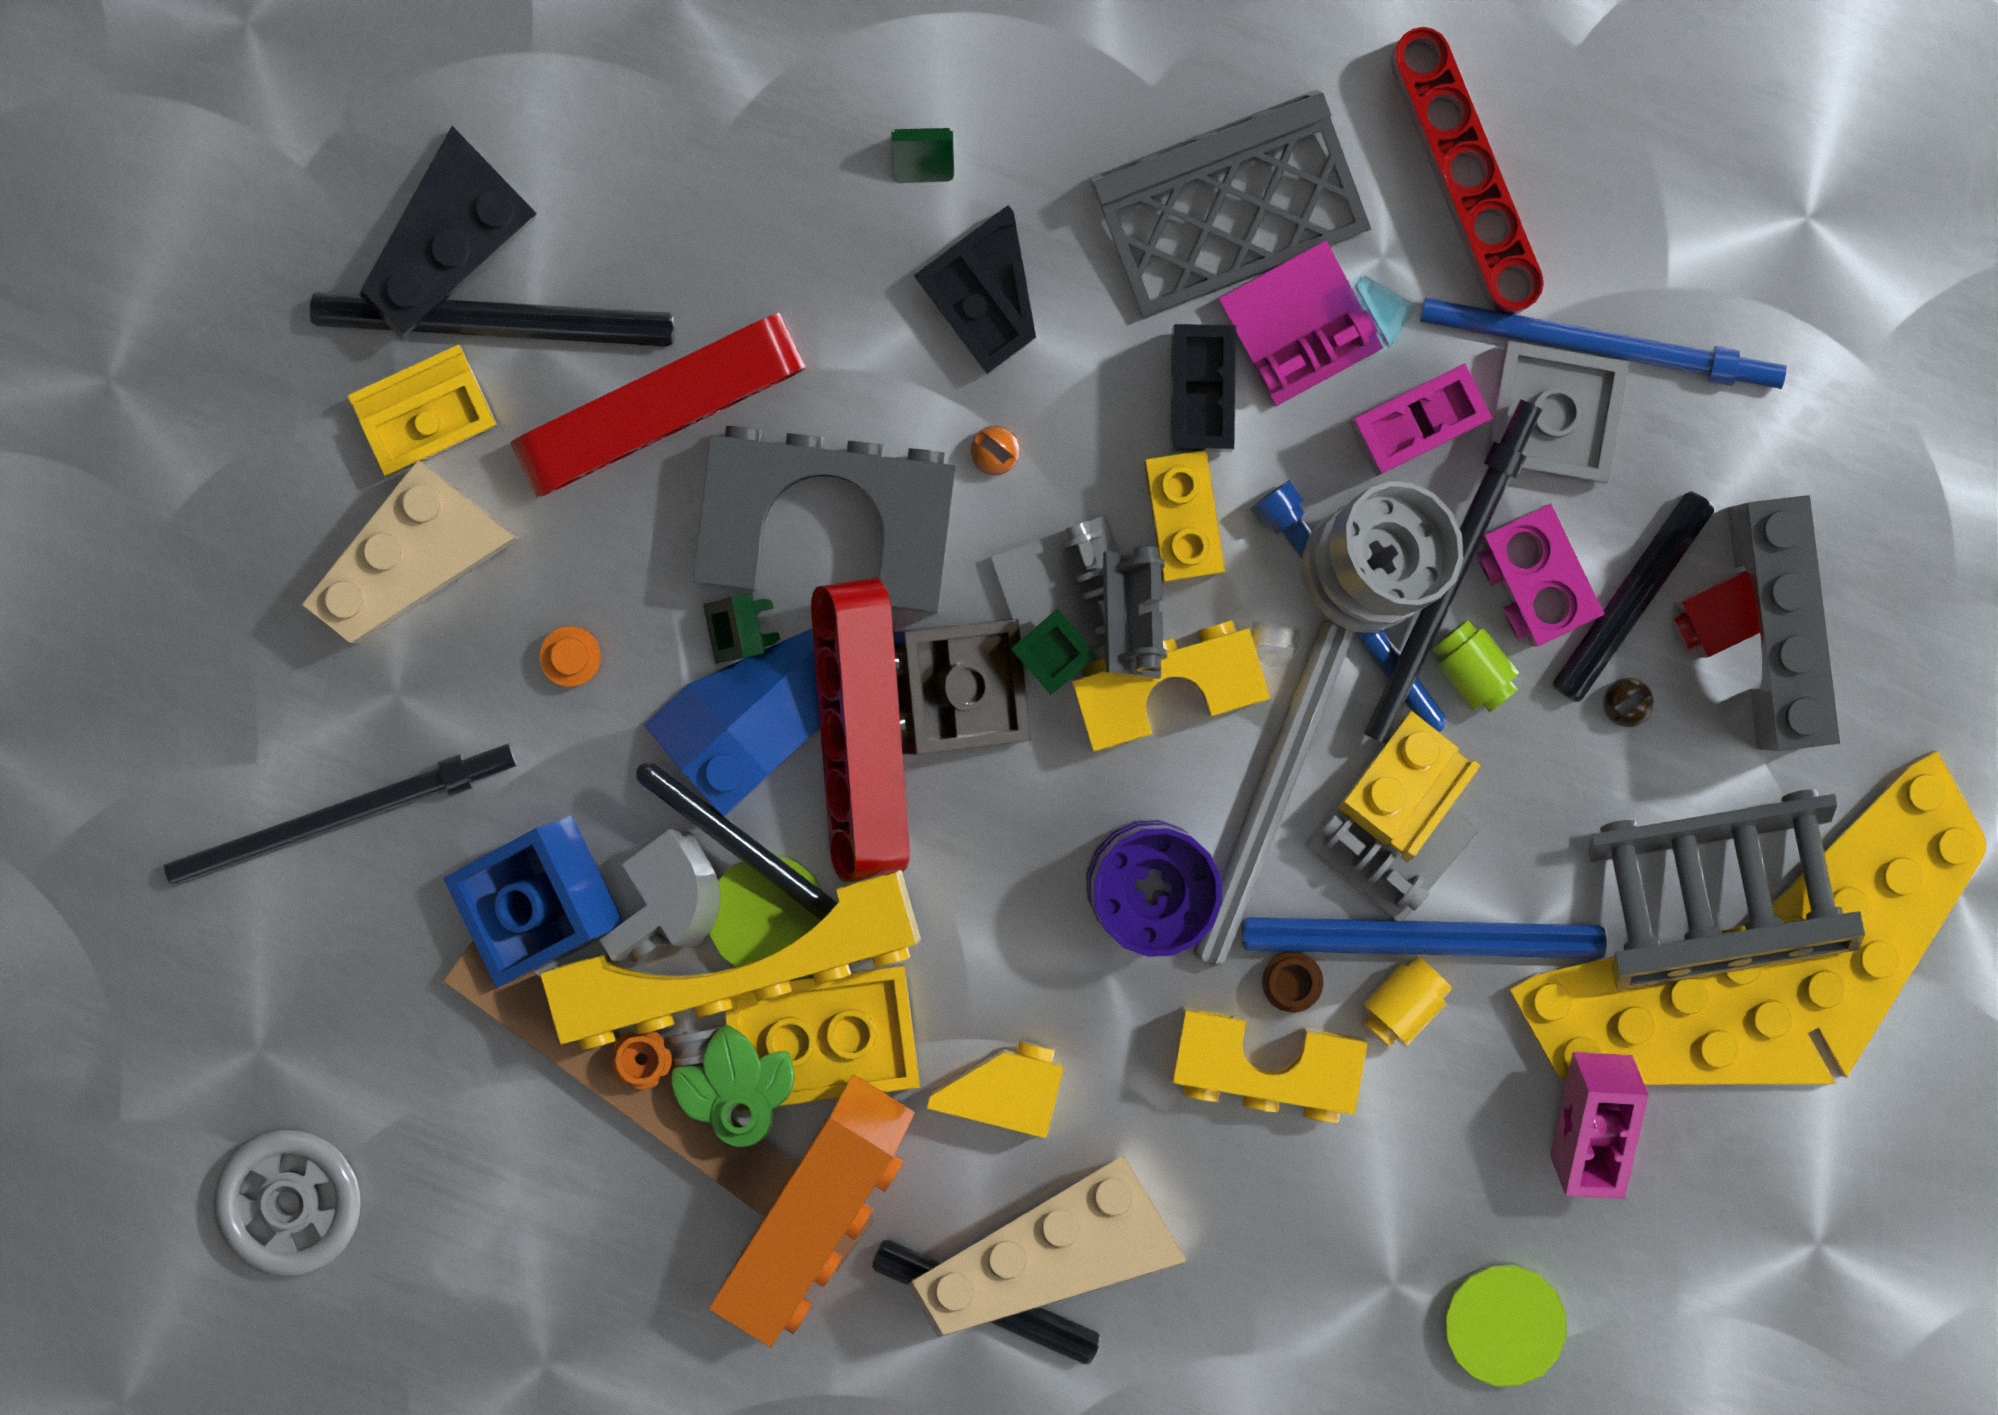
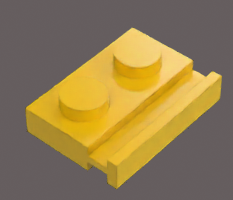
M458 344L347 395L385 477L413 466L417 460L424 461L498 426L461 345Z
M1411 711L1402 719L1388 738L1386 744L1383 745L1337 808L1385 846L1387 844L1391 845L1402 854L1400 858L1408 863L1416 856L1481 765L1475 760L1472 762L1467 760L1457 752L1459 748Z

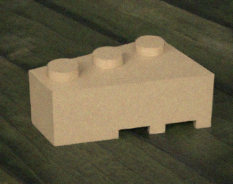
M417 460L302 605L349 643L359 644L423 603L424 600L452 582L459 580L486 560L521 539L427 463Z

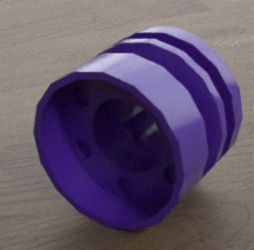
M1159 819L1134 820L1112 830L1094 849L1086 871V895L1099 924L1123 948L1147 957L1174 956L1197 945L1214 926L1222 905V880L1211 854L1183 828ZM1156 869L1157 876L1166 883L1165 889L1154 890L1152 899L1145 900V894L1140 888L1135 886L1137 879H1147L1150 870Z

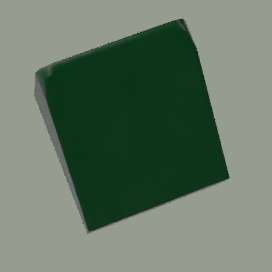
M950 128L894 129V132H891L893 176L895 181L903 183L953 180L954 136Z

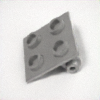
M1106 515L990 556L1012 619H1019L1021 639L1058 608L1092 649L1105 645L1103 552L1119 553Z
M1451 807L1416 856L1406 863L1400 858L1402 855L1389 844L1386 846L1337 808L1309 841L1307 846L1396 921H1403L1412 910L1415 911L1430 893V888L1479 830Z

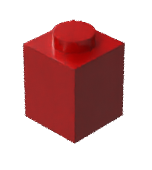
M1740 571L1674 603L1680 614L1672 618L1675 631L1685 650L1689 652L1696 648L1700 658L1711 657L1760 633L1754 592L1747 571Z

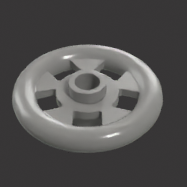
M277 1130L264 1133L238 1148L226 1162L220 1173L214 1197L217 1225L229 1248L249 1266L264 1273L277 1276L304 1275L332 1262L346 1248L353 1237L358 1225L361 1208L359 1185L353 1169L345 1157L326 1140L297 1130ZM292 1154L307 1158L305 1175L302 1176L294 1172L280 1173L281 1155ZM250 1171L266 1177L267 1180L258 1192L257 1201H253L240 1194L241 1186ZM332 1182L336 1195V1208L320 1211L318 1209V1194L314 1185ZM290 1191L298 1197L299 1207L296 1212L285 1213L279 1208L278 1197L281 1192ZM258 1215L268 1228L276 1232V1235L265 1246L257 1242L245 1228ZM310 1223L314 1224L321 1239L310 1247L298 1251L290 1236L291 1233L303 1230Z

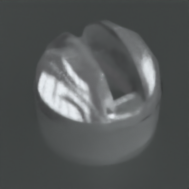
M1253 621L1251 635L1259 662L1269 667H1279L1291 661L1299 646L1301 629L1285 624Z

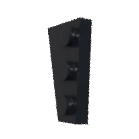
M451 126L361 288L359 296L403 339L532 223L537 213L475 148Z

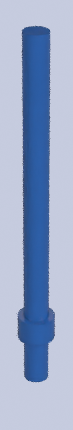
M1430 298L1424 299L1420 322L1708 375V382L1733 386L1734 381L1782 389L1787 365L1740 357V350L1714 346L1713 351Z

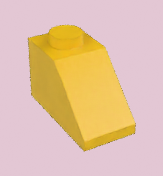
M1019 1041L1017 1051L1003 1048L931 1091L927 1109L1047 1138L1064 1070V1063L1053 1060L1055 1049Z

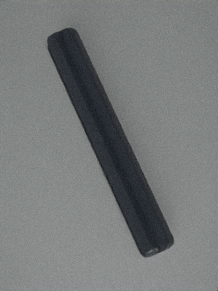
M1694 491L1685 493L1604 608L1603 612L1605 615L1597 618L1553 681V687L1560 694L1573 702H1579L1584 698L1714 513L1715 507L1710 501Z
M883 1240L872 1261V1268L882 1275L907 1285L942 1263L891 1240ZM1041 1307L990 1322L1082 1364H1090L1093 1361L1101 1343V1336L1097 1332Z

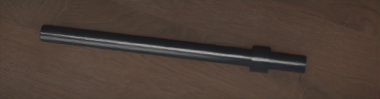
M1520 399L1500 443L1493 441L1483 463L1489 467L1459 528L1462 534L1464 560L1457 581L1441 598L1421 609L1363 734L1386 744L1511 477L1517 479L1527 456L1523 455L1522 452L1543 409Z
M510 743L465 759L462 754L438 761L437 769L164 864L167 880L171 887H175L447 791L449 796L474 788L473 781L516 767L515 754Z

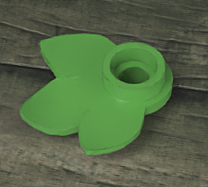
M729 1025L722 1026L708 1043L703 1058V1067L681 1066L672 1070L673 1091L683 1111L695 1120L711 1123L715 1134L720 1140L737 1148L754 1146L767 1136L773 1122L772 1111L790 1096L795 1080L794 1067L789 1052L777 1051L759 1058L756 1049L749 1039ZM739 1105H746L751 1111L749 1123L741 1128L734 1127L730 1118L731 1112Z

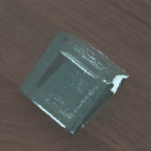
M1367 276L1360 277L1352 289L1364 311L1367 310L1374 321L1381 342L1386 349H1389L1414 307L1411 305L1413 303Z

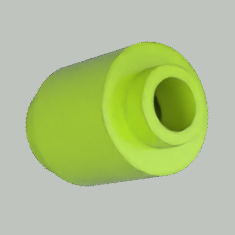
M1469 619L1461 623L1430 649L1439 660L1435 665L1472 711L1483 704L1490 713L1518 690L1511 681L1520 672L1483 627L1477 630Z

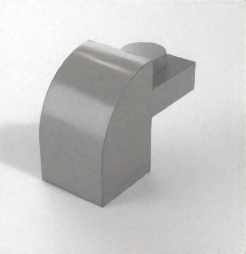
M668 829L621 864L647 905L599 940L611 960L637 962L639 965L647 963L661 955L669 947L667 938L674 946L695 948L706 938L715 923L720 905V888L715 870L692 833Z

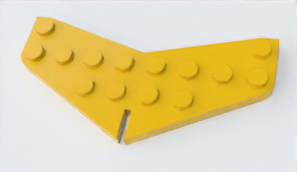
M1933 750L1908 764L1885 787V791L1824 851L1835 906L1841 907L1843 914L1857 911L1861 913L1865 936L1859 950L1617 991L1612 971L1614 956L1569 967L1564 966L1534 973L1509 987L1508 990L1551 1067L1565 1081H1567L1573 1052L1632 1055L1645 1085L1836 1084L1808 1033L1815 1029L1818 1030L1840 1072L1847 1078L1983 860L1986 853L1985 835L1939 752ZM1803 873L1772 903L1775 917H1780L1783 924L1807 920L1806 914L1811 912ZM1745 925L1722 930L1721 933L1725 934L1746 929Z

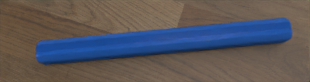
M1248 917L1244 919L1242 924V945L1248 951L1601 959L1605 957L1607 950L1606 929L1600 925Z

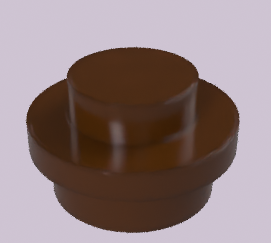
M1283 952L1272 958L1266 965L1262 976V988L1268 1001L1277 1009L1290 1013L1301 1012L1310 1008L1319 999L1323 990V975L1318 964L1310 956L1301 952Z

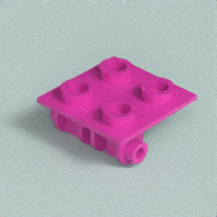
M1326 240L1218 298L1231 324L1236 325V333L1275 406L1383 349L1376 334L1378 330L1367 310H1363Z

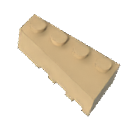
M1123 1155L913 1280L907 1286L937 1337L940 1338L1172 1268L1187 1262Z

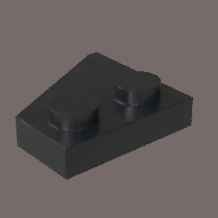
M1009 205L914 275V278L987 375L1036 339L1015 215Z

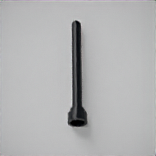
M644 762L638 766L636 778L641 785L822 921L838 904L833 898L655 763Z

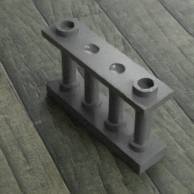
M1800 790L1783 796L1781 803L1638 827L1634 820H1621L1602 826L1600 828L1601 833L1592 834L1589 846L1591 862L1612 859L1629 940V942L1623 945L1624 951L1615 952L1612 971L1616 991L1859 950L1865 936L1861 913L1857 911L1843 914V909L1835 906L1818 824L1832 822L1837 808L1835 794L1818 796L1816 790ZM1794 828L1811 912L1806 914L1807 920L1783 924L1782 919L1774 915L1758 834ZM1733 839L1750 922L1745 925L1746 930L1722 934L1721 929L1713 925L1697 844ZM1673 849L1690 932L1684 935V941L1661 944L1660 939L1653 937L1637 854Z

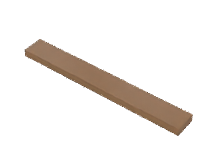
M472 941L443 980L451 988L764 1218L768 1215L772 1203L793 1170L796 1171L799 1165L765 1139L751 1147H733L718 1138L711 1123L689 1117L680 1107L672 1087L671 1070L667 1075L659 1078V1083L656 1086L646 1090L635 1089L632 1083L621 1082L615 1076L611 1066L612 1059L615 1058L616 1054L613 1050L614 1044L622 1036L617 1030H613L616 1041L595 1048L580 1051L577 1040L560 1045L542 978L538 972L534 971L502 987L496 988L474 941ZM644 1053L636 1055L635 1059L638 1064L643 1065L647 1062V1056ZM730 1116L734 1127L741 1128L746 1126L734 1116ZM871 1217L867 1219L855 1240L845 1234L834 1249V1251L843 1256L835 1269L836 1271H838L863 1237L874 1219Z

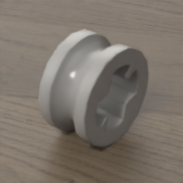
M721 1026L691 1030L667 1036L668 1043L674 1045L677 1050L676 1056L672 1058L673 1067L703 1063L708 1043Z

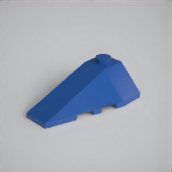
M812 628L764 649V654L747 657L689 683L644 724L679 769L723 816L730 813L820 729Z

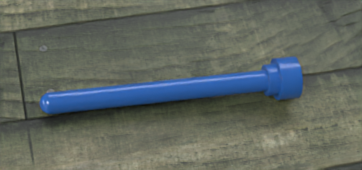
M1288 480L1254 504L1250 510L1264 529L1270 526L1276 535L1282 532L1302 559L1312 531L1301 518L1306 514L1300 506L1303 498L1290 480ZM1384 631L1378 633L1355 632L1389 679L1400 653ZM1416 678L1405 703L1412 712L1440 733L1446 727V717L1420 680Z

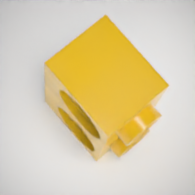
M1207 450L1145 459L1144 468L1158 557L1165 560V567L1161 569L1162 583L1225 573Z

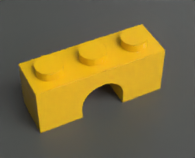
M1233 620L1198 630L1200 643L1177 649L1174 638L1164 640L1163 648L1167 650V658L1161 660V678L1159 679L1106 673V658L1088 663L1081 669L1083 678L1073 680L1072 684L1092 751L1095 752L1151 735L1152 731L1146 713L1147 698L1156 684L1170 677H1181L1193 682L1200 689L1204 697L1209 716H1215L1271 699L1250 628L1236 631Z
M1188 1007L1183 1008L1171 1076L1174 1084L1184 1085L1183 1096L1218 1102L1220 1092L1243 1095L1242 1106L1268 1112H1279L1280 1102L1304 1106L1303 1117L1332 1123H1339L1340 1113L1355 1115L1368 1044L1364 1038L1304 1028L1300 1050L1293 1062L1280 1070L1266 1071L1253 1066L1244 1055L1243 1038L1246 1026L1244 1017Z

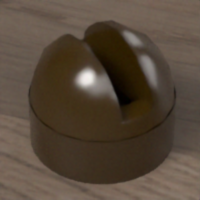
M1634 678L1619 679L1613 682L1604 693V712L1613 723L1619 726H1638L1649 718L1653 710L1654 699L1652 692L1640 680ZM1639 690L1645 699L1621 716L1615 707L1629 699Z

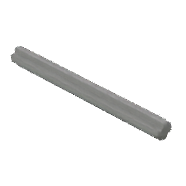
M1325 620L1320 626L1221 879L1222 905L1214 926L1194 948V955L1198 959L1213 965L1222 966L1227 959L1352 640V631L1330 620Z

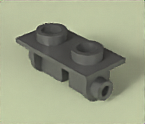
M1153 546L1136 547L1133 549L1134 555L1105 551L1103 552L1106 673L1159 679L1161 678V660L1167 658V650L1163 648L1162 612H1159V601L1162 600L1161 569L1165 567V560L1158 557V548Z

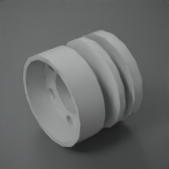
M1387 481L1365 490L1347 505L1326 517L1310 533L1302 555L1303 578L1313 603L1330 621L1352 632L1378 633L1400 624L1406 618L1414 615L1416 611L1435 602L1457 581L1464 560L1462 534L1452 511L1435 493L1413 482Z

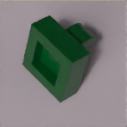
M750 593L703 604L715 664L764 654L763 647L773 645L780 640L779 632L762 634L758 624L757 614L774 608L771 600L759 599L754 601L753 595Z
M1058 608L1011 648L1050 695L1098 656Z

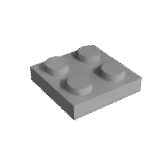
M1507 341L1487 454L1493 441L1500 443L1519 400L1522 399L1543 409L1522 452L1523 455L1527 456L1522 469L1604 484L1608 483L1629 362Z

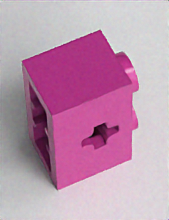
M1573 1052L1550 1153L1565 1196L1625 1199L1649 1096L1632 1055Z

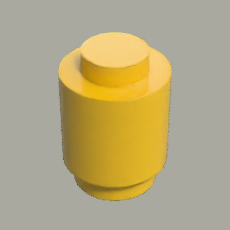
M1416 956L1408 965L1401 963L1362 1005L1369 1014L1363 1024L1387 1047L1390 1048L1396 1041L1408 1047L1447 1005L1443 999L1450 993L1452 987L1429 964Z

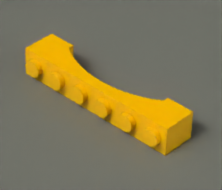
M902 870L836 889L839 903L811 931L784 949L739 967L695 975L650 974L612 965L608 953L540 973L560 1045L577 1040L580 1051L616 1041L613 1030L636 1024L639 1034H644L674 1025L671 1013L695 1007L697 1017L700 1018L733 1008L730 997L754 990L756 1001H761L791 992L792 988L789 980L813 974L815 984L817 985L851 975L848 964L872 957L874 967L878 968L909 959L908 947L916 945L922 940Z

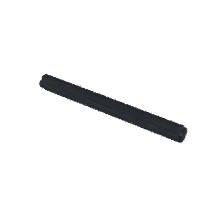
M316 292L312 295L310 301V320L316 326L392 330L359 294ZM445 300L412 331L669 346L672 345L674 340L675 319L669 312Z

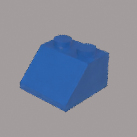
M573 816L537 827L443 878L496 988L502 987L594 943L624 922Z

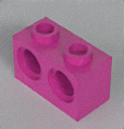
M1464 363L1350 421V424L1376 476H1379L1493 418Z
M1552 504L1545 505L1483 535L1481 542L1485 549L1477 552L1476 556L1491 586L1501 582L1511 602L1510 605L1502 609L1518 641L1527 637L1532 647H1538L1605 615ZM1517 533L1530 535L1538 545V558L1527 569L1515 566L1507 556V544ZM1545 588L1558 591L1565 602L1563 616L1553 624L1542 622L1536 616L1533 608L1536 595Z

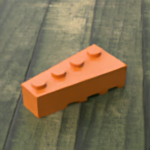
M852 1074L829 1118L824 1119L799 1161L796 1171L793 1170L772 1203L768 1215L761 1220L720 1286L709 1310L772 1348L783 1329L794 1334L812 1306V1302L804 1298L813 1282L824 1287L843 1257L834 1251L841 1238L845 1234L855 1240L873 1211V1208L865 1203L866 1199L874 1187L885 1192L901 1168L904 1160L896 1156L895 1153L916 1112L855 1074Z

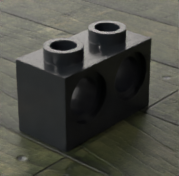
M1173 325L1170 451L1196 452L1207 450V452H1232L1234 450L1236 325Z

